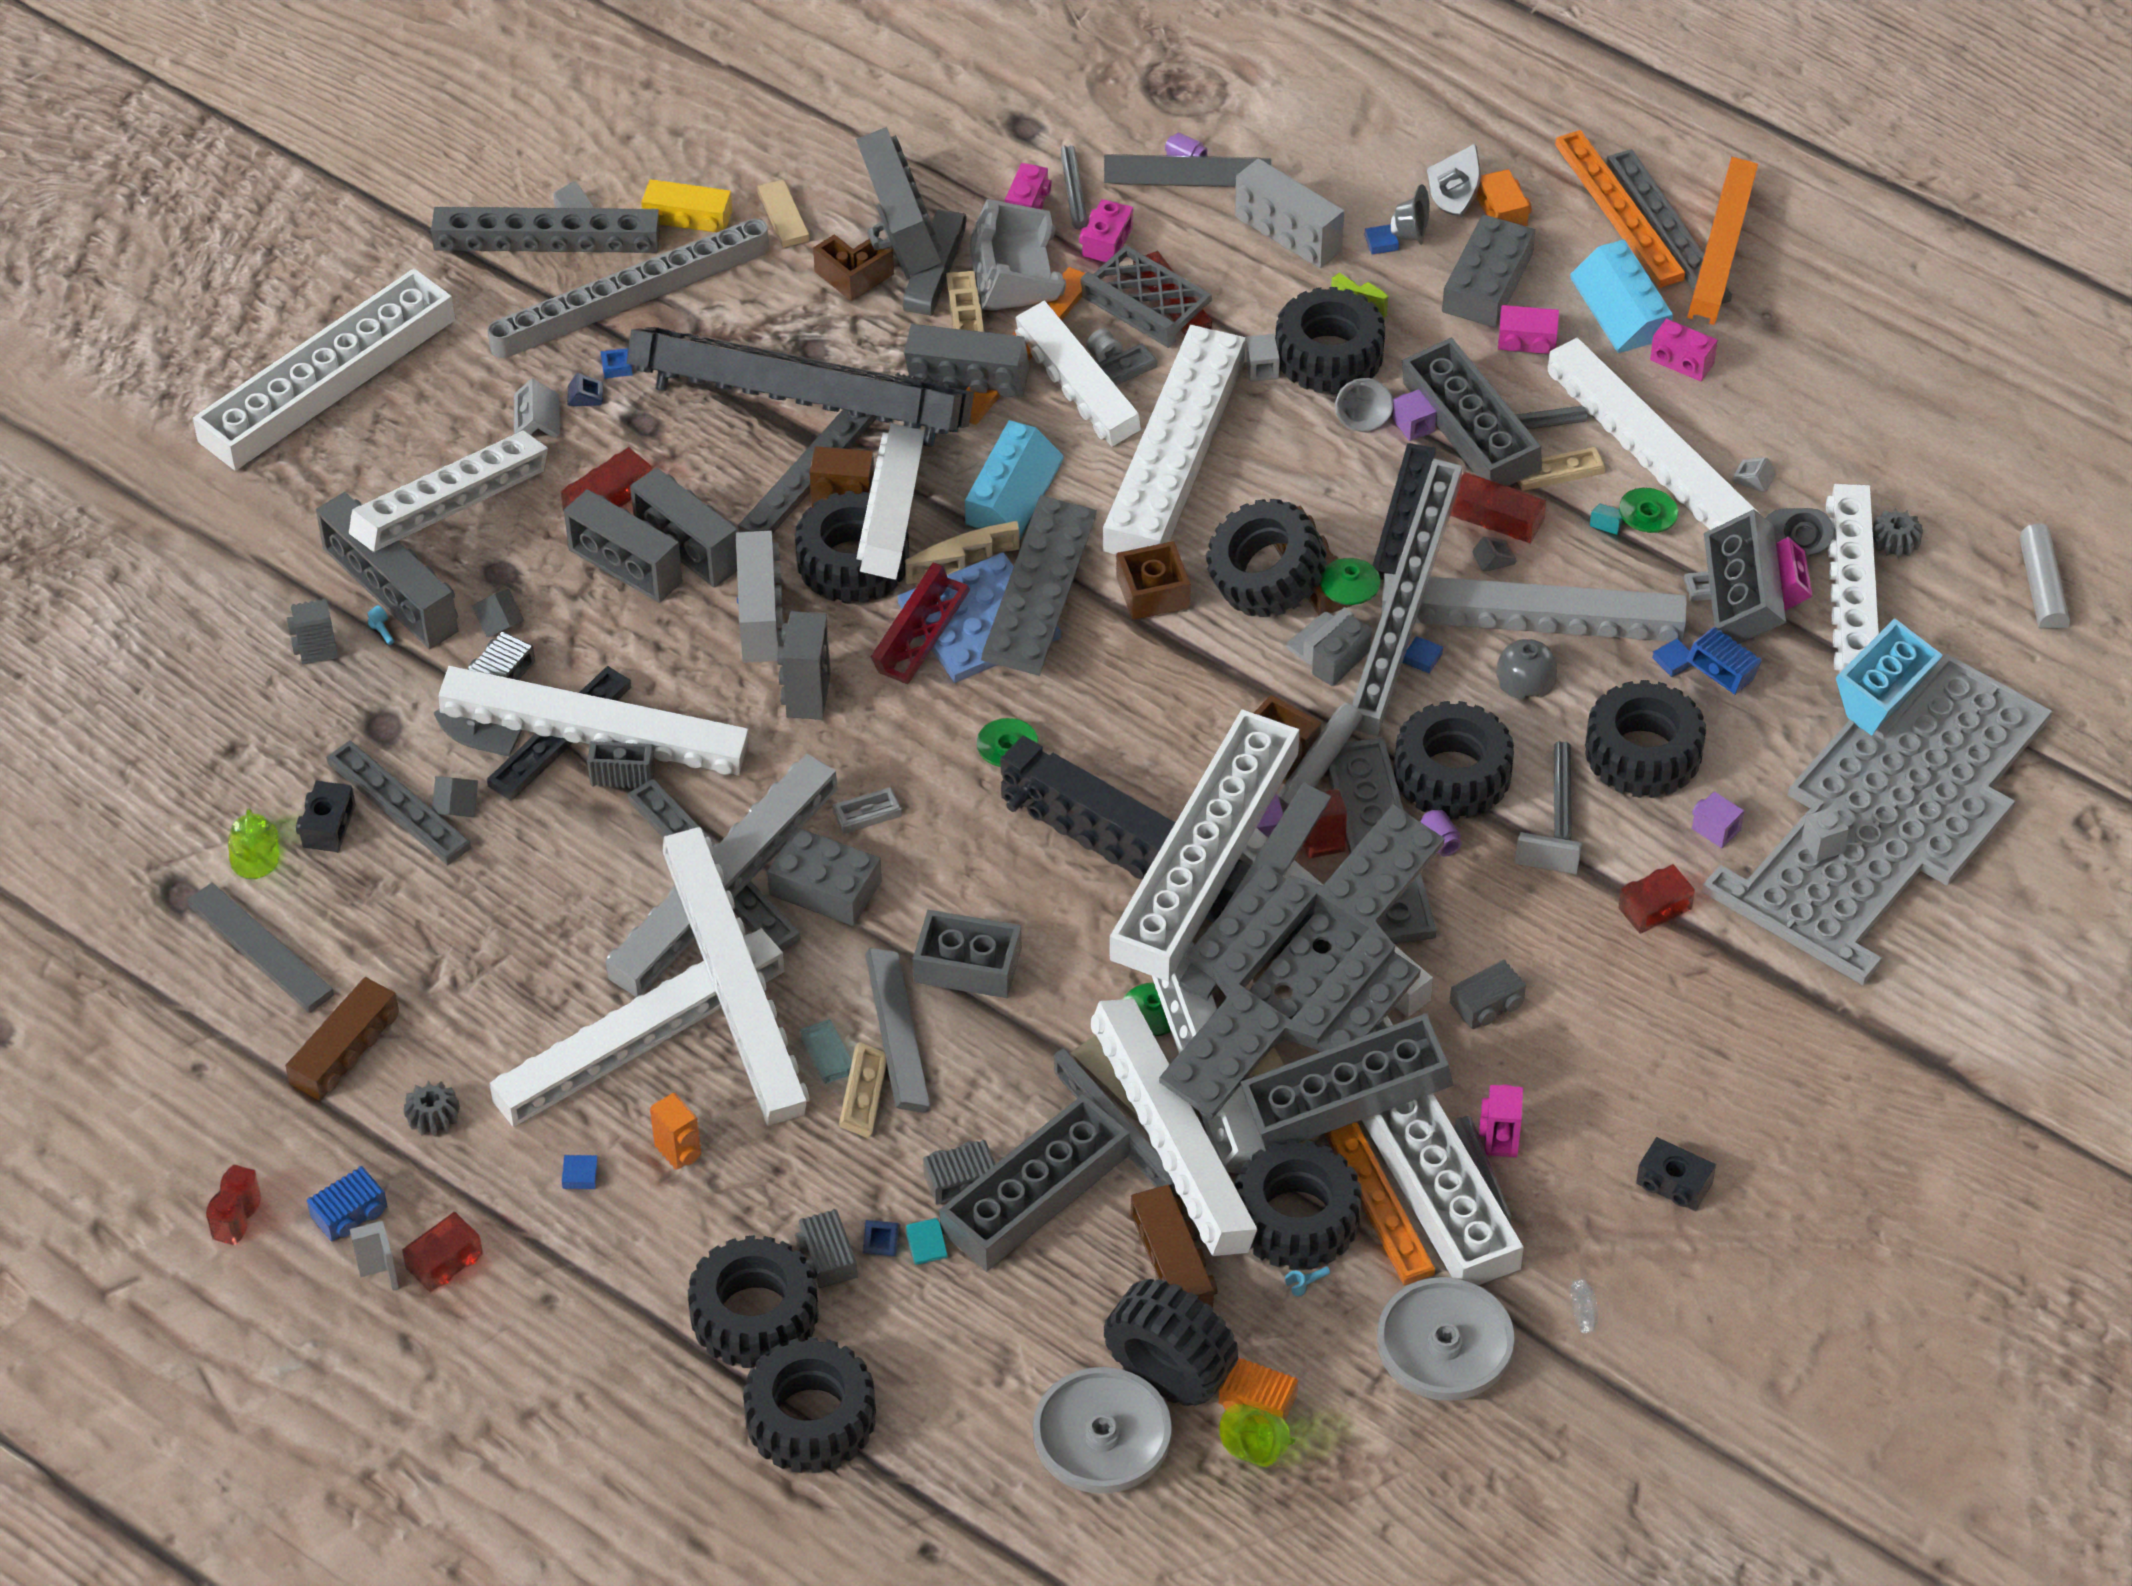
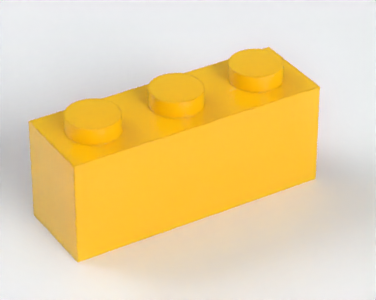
M649 179L641 201L642 209L659 210L660 225L716 233L727 228L733 211L731 190Z

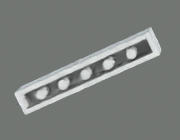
M1045 300L1016 316L1018 328L1015 330L1016 336H1024L1025 343L1030 347L1035 361L1038 364H1044L1050 379L1054 383L1059 382L1065 397L1077 404L1080 415L1084 420L1089 419L1092 422L1094 431L1101 440L1105 438L1110 446L1113 447L1141 430L1138 412Z

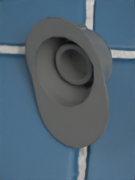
M1423 184L1419 185L1414 198L1398 204L1391 219V233L1393 235L1400 236L1405 240H1418L1420 245L1424 242V233L1430 212L1429 195L1426 186Z
M1783 508L1773 511L1765 518L1774 525L1776 543L1789 536L1805 551V555L1820 553L1828 547L1833 539L1834 528L1832 521L1826 513L1819 509Z

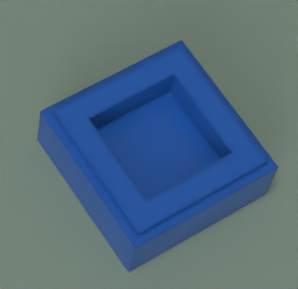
M1391 224L1365 228L1364 236L1371 255L1399 250L1398 239L1391 233Z
M629 348L600 351L604 379L633 375L632 365L626 364Z
M1416 636L1406 650L1402 663L1430 674L1443 654V646Z
M1678 639L1653 651L1652 658L1671 677L1693 666L1686 661L1690 651Z
M564 1155L562 1188L596 1189L597 1155Z

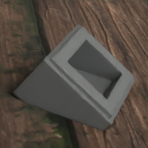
M1483 536L1472 551L1477 563L1484 572L1511 566L1517 562L1507 541Z

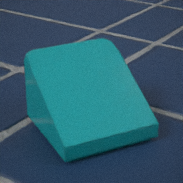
M1599 503L1591 512L1589 526L1617 535L1624 520L1620 515L1619 509Z
M938 1218L911 1223L906 1226L907 1241L915 1265L947 1258Z

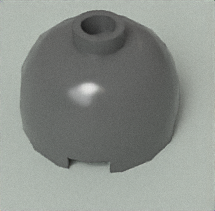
M1533 639L1514 641L1502 651L1498 659L1496 674L1499 686L1509 696L1525 700V696L1538 694L1539 698L1544 697L1552 691L1556 684L1557 663L1552 651L1542 642Z

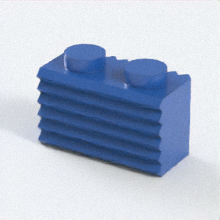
M1713 627L1693 643L1686 659L1687 662L1734 695L1753 681L1762 662L1761 658L1756 657V654L1748 651L1746 647L1742 648L1741 644H1737L1736 640L1733 641L1727 634L1722 633V630L1718 631L1717 627Z
M359 1166L357 1170H353L352 1173L343 1176L341 1180L331 1183L329 1187H325L324 1190H320L318 1194H314L313 1197L307 1199L312 1220L315 1221L331 1242L339 1237L349 1236L350 1229L356 1228V1226L368 1219L374 1220L378 1218L384 1209L388 1207L385 1192L363 1166Z

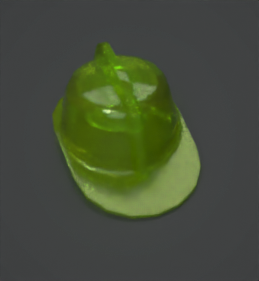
M247 809L246 815H242L233 822L228 838L229 861L232 870L237 875L246 879H258L272 872L279 861L277 828L263 815L254 814L251 809Z
M1235 1404L1228 1407L1222 1414L1219 1423V1435L1223 1446L1229 1454L1258 1466L1268 1467L1274 1464L1279 1457L1284 1455L1289 1445L1294 1444L1296 1438L1290 1436L1289 1427L1281 1416L1245 1404Z

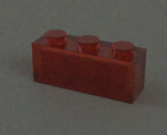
M627 447L560 491L563 512L586 489L597 495L604 496L609 502L620 508L632 500L630 485L652 471L651 465L630 447Z
M1464 472L1450 516L1531 544L1544 522L1547 500Z

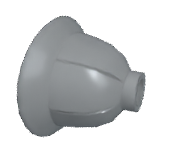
M1360 378L1347 383L1340 389L1335 401V411L1340 422L1345 427L1359 432L1371 431L1382 426L1391 416L1393 410V398L1388 388L1381 382L1370 378Z

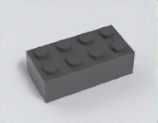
M1482 214L1444 287L1442 312L1496 328L1501 318L1502 305L1508 304L1533 255L1536 229Z
M911 324L904 351L909 375L916 378L920 377L921 379L925 378L927 381L929 379L933 382L935 380L941 381L943 384L947 383L949 388L966 390L970 387L972 392L986 393L988 389L998 391L1004 397L1024 396L1030 370L1024 336Z
M657 467L630 485L633 516L642 521L649 522L654 528L664 534L673 536L679 542L681 563L714 588L737 572L736 533L738 530L731 521H726L717 514L712 506L705 505L691 490L683 488L676 482L673 476L670 474L666 475Z
M588 489L564 509L569 551L658 603H661L683 582L679 542L673 536L664 534L654 528L649 522L638 519L630 514L628 510L619 508L609 502L604 496L597 495Z
M1753 509L1705 532L1704 541L1714 626L1717 627L1718 631L1722 630V633L1727 634L1733 641L1736 640L1737 644H1741L1786 623L1774 525Z

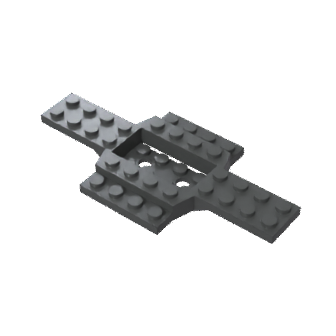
M1392 804L1324 885L1294 876L1286 879L1264 864L1186 954V960L1210 976L1227 998L1159 1077V1083L1210 1119H1213L1241 1086L1240 1082L1246 1080L1268 1052L1283 1040L1322 1052L1373 1033L1419 978L1421 969L1395 953V945L1379 924L1388 910L1442 848L1445 838ZM1313 909L1314 915L1248 991L1245 987ZM1318 940H1326L1331 944L1332 948L1328 953L1320 954L1313 949V944ZM1280 985H1286L1292 989L1293 995L1288 999H1279L1274 994V990Z

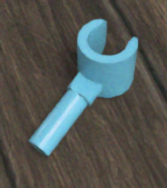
M377 605L368 612V625L372 629H377L386 643L392 645L394 640L383 624L388 620V615L381 606Z
M1326 1266L1306 1275H1303L1300 1271H1291L1286 1275L1285 1282L1287 1286L1299 1282L1291 1290L1293 1295L1302 1296L1306 1292V1285L1329 1275L1330 1270Z

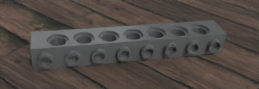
M434 207L431 235L434 251L658 253L660 220L658 209Z

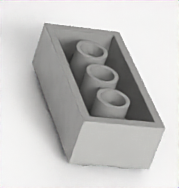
M1259 158L1236 175L1235 217L1240 221L1247 223L1263 235L1268 236L1284 248L1291 250L1305 261L1312 263L1320 269L1342 252L1344 210Z
M772 531L737 532L739 626L743 663L777 661L779 646L784 647L782 630H778V628L783 626L782 607L777 608V606L782 605L781 585H776V583H781L780 563H774V561L780 560L779 542L773 543Z

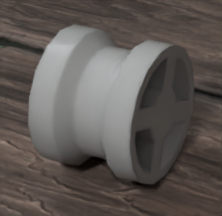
M1105 328L1095 331L1086 343L1087 349L1091 354L1096 355L1098 362L1115 356L1123 350L1121 343L1113 339L1112 333Z

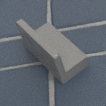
M532 378L514 393V434L524 430L531 435L534 431L540 429L556 438L560 435L559 394Z
M1345 607L1335 616L1328 612L1322 613L1287 642L1286 648L1312 666L1313 648L1317 647V644H1320L1324 637H1328V633H1332V630H1335V626H1339V623L1343 622L1346 616H1354V613Z
M1520 832L1517 840L1515 864L1577 874L1582 842Z
M383 1221L350 1229L360 1277L387 1271L392 1291L399 1289Z

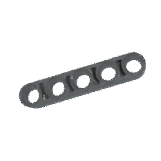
M942 209L936 211L932 225L942 248L941 251L937 252L941 263L911 275L903 299L904 311L929 316L934 314L946 283V273H949L965 233L967 215L965 213Z

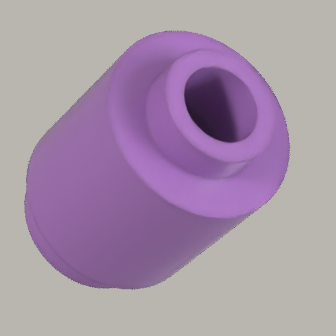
M1179 132L1174 136H1170L1165 145L1167 155H1208V149L1203 146L1202 142Z
M1431 810L1423 815L1421 823L1445 838L1444 845L1437 853L1443 857L1454 854L1461 847V835L1446 812L1443 810Z

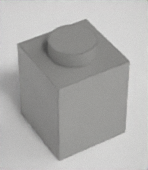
M1274 334L1247 336L1245 338V360L1250 381L1279 379V354Z
M1835 807L1827 808L1806 815L1802 841L1815 861L1818 862L1845 852L1849 828Z

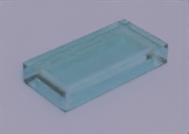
M830 1019L800 1029L801 1038L825 1084L849 1076L852 1061Z

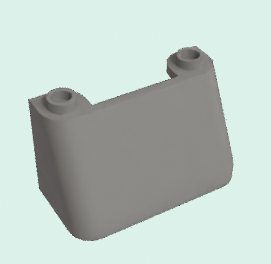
M991 199L986 200L970 239V254L981 309L997 311L1038 304L1044 300L1045 302L1056 301L1059 296L1064 294L1066 280L1063 279L1060 272L1054 271L1051 274L1046 250L1048 241L1052 240L1055 234V224H1052L1050 211Z

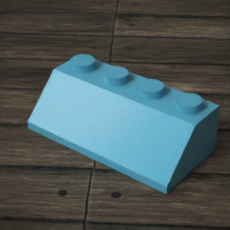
M1625 239L1598 246L1570 274L1572 282L1617 353L1652 344L1653 335L1665 319L1672 321V312Z
M1009 420L965 499L966 525L981 529L1017 521L1019 540H1021L1031 521L1040 495H1045L1064 460V455L1036 427Z
M1894 618L1836 677L1847 717L1872 736L1930 674L1943 655Z

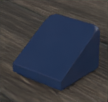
M576 373L568 385L567 405L573 407L600 406L603 403V382Z
M866 1220L862 1253L896 1257L901 1224Z

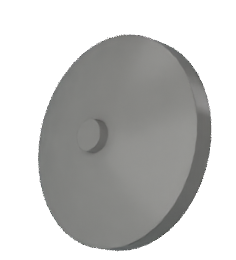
M1438 1277L1412 1283L1401 1289L1388 1301L1378 1322L1377 1348L1384 1367L1400 1385L1423 1397L1436 1400H1460L1476 1396L1491 1388L1500 1380L1512 1358L1514 1330L1506 1309L1490 1292L1465 1280Z
M1109 1367L1087 1368L1061 1378L1042 1396L1033 1419L1034 1446L1044 1467L1062 1483L1090 1493L1120 1492L1144 1482L1162 1465L1171 1443V1417L1160 1393L1138 1375L1122 1369Z

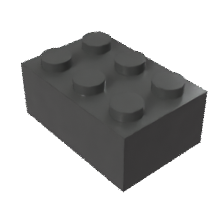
M790 611L788 623H783L782 642H785L784 647L779 646L777 664L782 665L779 671V685H784L781 689L780 702L781 705H786L787 718L823 720L831 676L827 614Z
M796 827L767 871L769 895L854 926L882 882L881 858Z
M928 909L913 956L914 982L1008 999L1022 949L1021 925Z

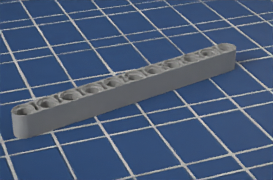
M760 219L747 220L498 319L488 326L491 354L498 358L513 356L760 257L769 250L768 226Z

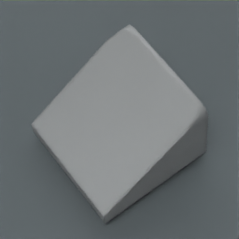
M575 181L553 193L555 208H593L589 199Z
M1768 458L1744 459L1732 480L1734 483L1766 492L1775 477V471Z

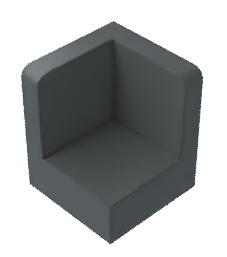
M509 589L493 594L472 605L486 637H491L524 621Z
M435 776L432 810L437 814L474 817L478 780Z

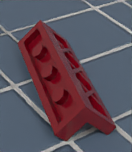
M933 562L870 656L878 673L908 685L970 592L969 586L948 578L944 567ZM947 587L958 591L954 598L942 602L941 596ZM941 611L942 616L938 622L926 625L925 620L930 614ZM925 635L926 640L924 644L911 649L910 643L912 640ZM910 659V665L904 673L894 669L898 662Z

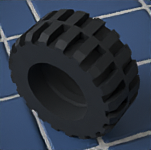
M1322 287L1314 288L1309 293L1304 291L1297 295V299L1293 297L1287 302L1278 314L1275 341L1279 354V368L1293 383L1298 382L1301 388L1306 390L1311 388L1314 389V392L1322 394L1323 391L1338 394L1343 386L1353 380L1360 378L1372 379L1378 373L1384 358L1386 328L1384 326V318L1372 302L1368 303V299L1361 294L1357 296L1352 290L1345 288L1342 291L1338 290L1337 287H1329V289L1322 290ZM1322 336H1335L1345 339L1347 342L1329 345L1312 339Z
M845 491L843 495H838V493L828 496V499L823 500L822 498L813 504L814 508L809 507L797 523L795 547L798 573L801 574L803 582L808 587L811 586L812 591L820 596L824 594L828 600L835 602L836 599L842 600V603L851 604V601L865 603L868 602L869 598L873 597L876 600L883 597L885 591H892L906 575L905 560L910 558L908 527L896 580L860 572L862 560L856 559L857 553H842L831 549L840 543L860 541L870 493L854 494V491Z
M1265 499L1255 500V504L1249 505L1246 503L1240 506L1239 511L1236 513L1231 512L1226 516L1227 520L1223 524L1219 523L1215 529L1216 536H1211L1208 544L1210 550L1206 553L1207 570L1226 601L1237 611H1242L1248 616H1255L1257 613L1259 617H1270L1271 613H1275L1276 616L1286 613L1285 610L1291 607L1292 609L1301 605L1299 602L1304 598L1308 600L1314 593L1313 587L1319 586L1323 578L1320 573L1325 572L1327 564L1324 559L1327 555L1326 547L1308 516L1302 509H1298L1295 504L1291 502L1283 503L1281 499H1270V502H1267ZM1272 544H1287L1285 553L1271 568L1257 573L1246 572L1250 560L1258 551Z
M1641 680L1637 684H1633V681L1623 683L1621 688L1615 686L1607 691V695H1601L1596 700L1595 706L1590 710L1585 741L1586 760L1590 764V769L1596 776L1601 775L1600 780L1608 787L1610 785L1614 786L1615 791L1619 793L1629 792L1632 793V797L1641 798V795H1649V798L1659 797L1660 793H1665L1666 795L1677 791V787L1681 789L1690 783V779L1695 777L1699 771L1706 736L1704 716L1689 696L1684 697L1683 692L1675 687L1673 689L1668 688L1666 683L1658 682V684H1651L1650 680ZM1634 731H1647L1660 735L1668 743L1657 747H1643L1627 741L1622 735Z
M1450 701L1440 702L1439 706L1431 704L1424 707L1423 712L1418 710L1412 714L1409 720L1404 722L1400 728L1395 749L1394 776L1396 777V784L1399 790L1403 792V796L1411 804L1415 802L1416 808L1423 812H1426V810H1443L1450 816V819H1459V816L1465 815L1466 818L1475 817L1477 812L1481 811L1484 813L1492 809L1493 804H1498L1504 798V793L1509 790L1511 784L1514 742L1508 728L1503 722L1499 723V718L1492 712H1484L1485 709L1476 704L1474 707L1468 706L1467 702L1458 701V704H1450ZM1443 752H1459L1474 758L1478 763L1465 768H1449L1434 762L1430 757Z
M1286 1140V1144L1279 1145L1278 1142L1268 1145L1265 1152L1262 1149L1258 1150L1252 1155V1161L1248 1160L1243 1164L1240 1174L1236 1178L1235 1188L1257 1227V1232L1250 1249L1253 1248L1254 1256L1262 1261L1267 1258L1270 1260V1265L1279 1268L1280 1265H1287L1289 1270H1299L1300 1266H1307V1269L1317 1268L1320 1262L1328 1264L1336 1260V1253L1342 1255L1349 1249V1244L1355 1240L1358 1226L1360 1225L1362 1190L1354 1168L1348 1167V1161L1342 1155L1338 1154L1335 1156L1333 1149L1325 1145L1322 1148L1315 1146L1316 1142L1308 1140L1305 1143H1296V1140ZM1304 1192L1320 1199L1326 1205V1208L1310 1217L1294 1218L1277 1212L1268 1203L1283 1193Z
M755 1235L745 1236V1240L740 1241L734 1238L726 1241V1245L723 1247L717 1245L709 1251V1258L704 1256L696 1264L697 1270L691 1273L689 1279L690 1288L687 1290L690 1321L697 1341L701 1346L706 1347L707 1353L712 1357L718 1359L721 1356L723 1363L734 1366L735 1363H740L742 1368H752V1365H756L755 1362L762 1355L765 1354L768 1357L770 1349L780 1344L784 1347L788 1345L790 1340L798 1339L799 1342L808 1340V1337H812L819 1316L817 1283L812 1266L806 1263V1257L800 1251L795 1250L793 1252L792 1245L781 1241L780 1244L775 1243V1238L764 1236L763 1239H755ZM748 1288L769 1289L783 1298L781 1303L773 1310L757 1316L739 1315L724 1306V1303L732 1295Z
M1145 1279L1134 1283L1105 1320V1344L1112 1351L1114 1360L1123 1366V1370L1146 1380L1161 1396L1167 1398V1401L1172 1403L1180 1402L1183 1406H1196L1206 1403L1213 1397L1238 1361V1344L1234 1341L1232 1330L1225 1326L1226 1322L1221 1316H1217L1210 1305L1204 1304L1192 1292L1188 1293L1177 1284L1170 1285L1165 1280Z
M808 1337V1341L799 1342L798 1339L790 1340L788 1345L784 1347L779 1344L770 1349L768 1357L764 1354L755 1362L756 1369L753 1368L749 1371L746 1378L747 1385L743 1391L746 1429H748L752 1444L758 1447V1453L765 1459L769 1460L772 1457L773 1465L782 1469L786 1465L790 1466L791 1472L803 1473V1469L812 1470V1473H820L822 1468L830 1466V1469L833 1470L842 1466V1460L851 1461L858 1455V1448H865L870 1440L869 1434L874 1431L876 1424L874 1381L871 1373L867 1371L865 1362L860 1357L855 1358L853 1350L847 1346H843L841 1349L838 1347V1342L826 1339V1342H819L818 1338ZM805 1390L824 1391L835 1396L841 1402L831 1414L811 1421L791 1418L779 1409L787 1398Z

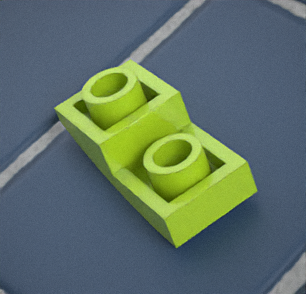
M1340 272L1332 277L1331 287H1337L1338 290L1342 291L1346 288L1352 290L1357 296L1359 294L1365 296L1368 299V303L1372 302L1379 309L1383 318L1387 317L1388 295L1383 290L1375 287L1370 282H1366L1359 287L1353 280L1348 279Z

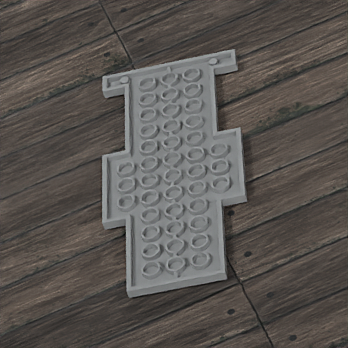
M1946 654L1883 727H1880L1871 736L1859 728L1853 721L1849 720L1789 787L1788 796L1810 809L1747 880L1720 865L1703 884L1702 893L1859 984L1864 985L1879 968L1882 957L1858 943L1920 871L1948 886L2013 810L2015 801L1992 787L2051 719L2052 711ZM1835 807L1849 828L1845 852L1816 862L1802 841L1806 815Z

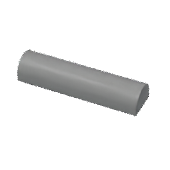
M2044 524L2029 525L2022 530L2019 540L2038 628H2069L2070 618L2050 529Z
M1344 703L1337 708L1279 792L1278 798L1283 813L1303 782L1314 788L1362 720L1361 713L1350 703Z

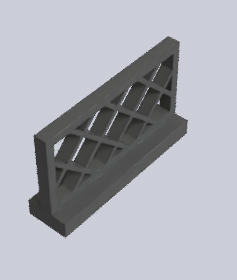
M1127 245L1123 246L1094 274L1087 272L1080 278L1084 299L1167 348L1176 342L1175 334L1212 301V294ZM1125 257L1136 261V265L1119 266V263ZM1153 271L1157 274V277L1141 279L1140 272ZM1137 273V279L1121 281L1120 274ZM1117 275V282L1106 283L1101 280L1105 276ZM1174 283L1179 286V290L1162 291L1161 285ZM1154 285L1159 287V292L1142 294L1141 287ZM1138 287L1139 294L1127 295L1121 289ZM1196 296L1199 298L1196 303H1183V297ZM1180 298V304L1164 306L1163 299ZM1160 300V307L1149 308L1143 304L1144 301ZM1182 313V316L1175 322L1169 320L1164 315Z

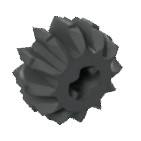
M1896 508L1892 513L1884 510L1881 516L1876 517L1872 529L1876 550H1885L1886 556L1895 554L1898 559L1902 553L1910 556L1913 550H1918L1921 544L1922 525L1919 524L1918 516H1909L1908 510L1904 513L1899 512Z
M428 1080L425 1087L422 1088L415 1085L414 1093H406V1104H404L403 1111L411 1130L418 1129L421 1136L431 1131L436 1137L438 1130L448 1132L449 1124H457L460 1104L452 1087L445 1088L442 1081L436 1086H432Z

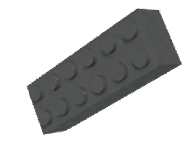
M885 127L856 139L889 228L909 275L911 276L940 264L941 261L937 252L941 251L942 248L897 136L891 137L888 128Z
M1452 337L1402 360L1403 384L1410 392L1418 389L1422 392L1436 410L1435 424L1491 494L1542 470L1540 444Z
M343 492L318 507L316 514L323 550L429 650L459 632L457 625L458 613L454 606L453 598H455V593L448 583H442L430 566H424L411 549L407 550L398 540L373 552L349 534L352 509L362 505L359 500H353L346 492Z
M1427 1013L1240 1082L1266 1151L1268 1145L1277 1142L1279 1145L1286 1144V1140H1296V1143H1300L1454 1086L1449 1064Z
M1082 1094L939 1209L942 1234L987 1272L1127 1158L1130 1153V1132Z

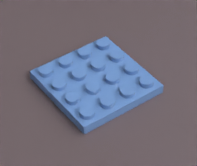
M1004 552L947 575L948 578L964 583L970 588V592L931 649L954 683L996 666V664L981 661L1014 567ZM947 587L941 596L942 602L954 598L958 591ZM915 589L898 595V604L901 608L904 607ZM941 611L930 614L925 620L926 625L938 622L942 616ZM1058 626L1052 642L1061 638V630Z

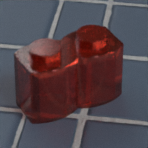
M233 1164L223 1174L220 1181V1191L212 1197L206 1210L212 1240L235 1245L244 1236L248 1226L247 1219L255 1213L261 1201V1192L254 1169Z

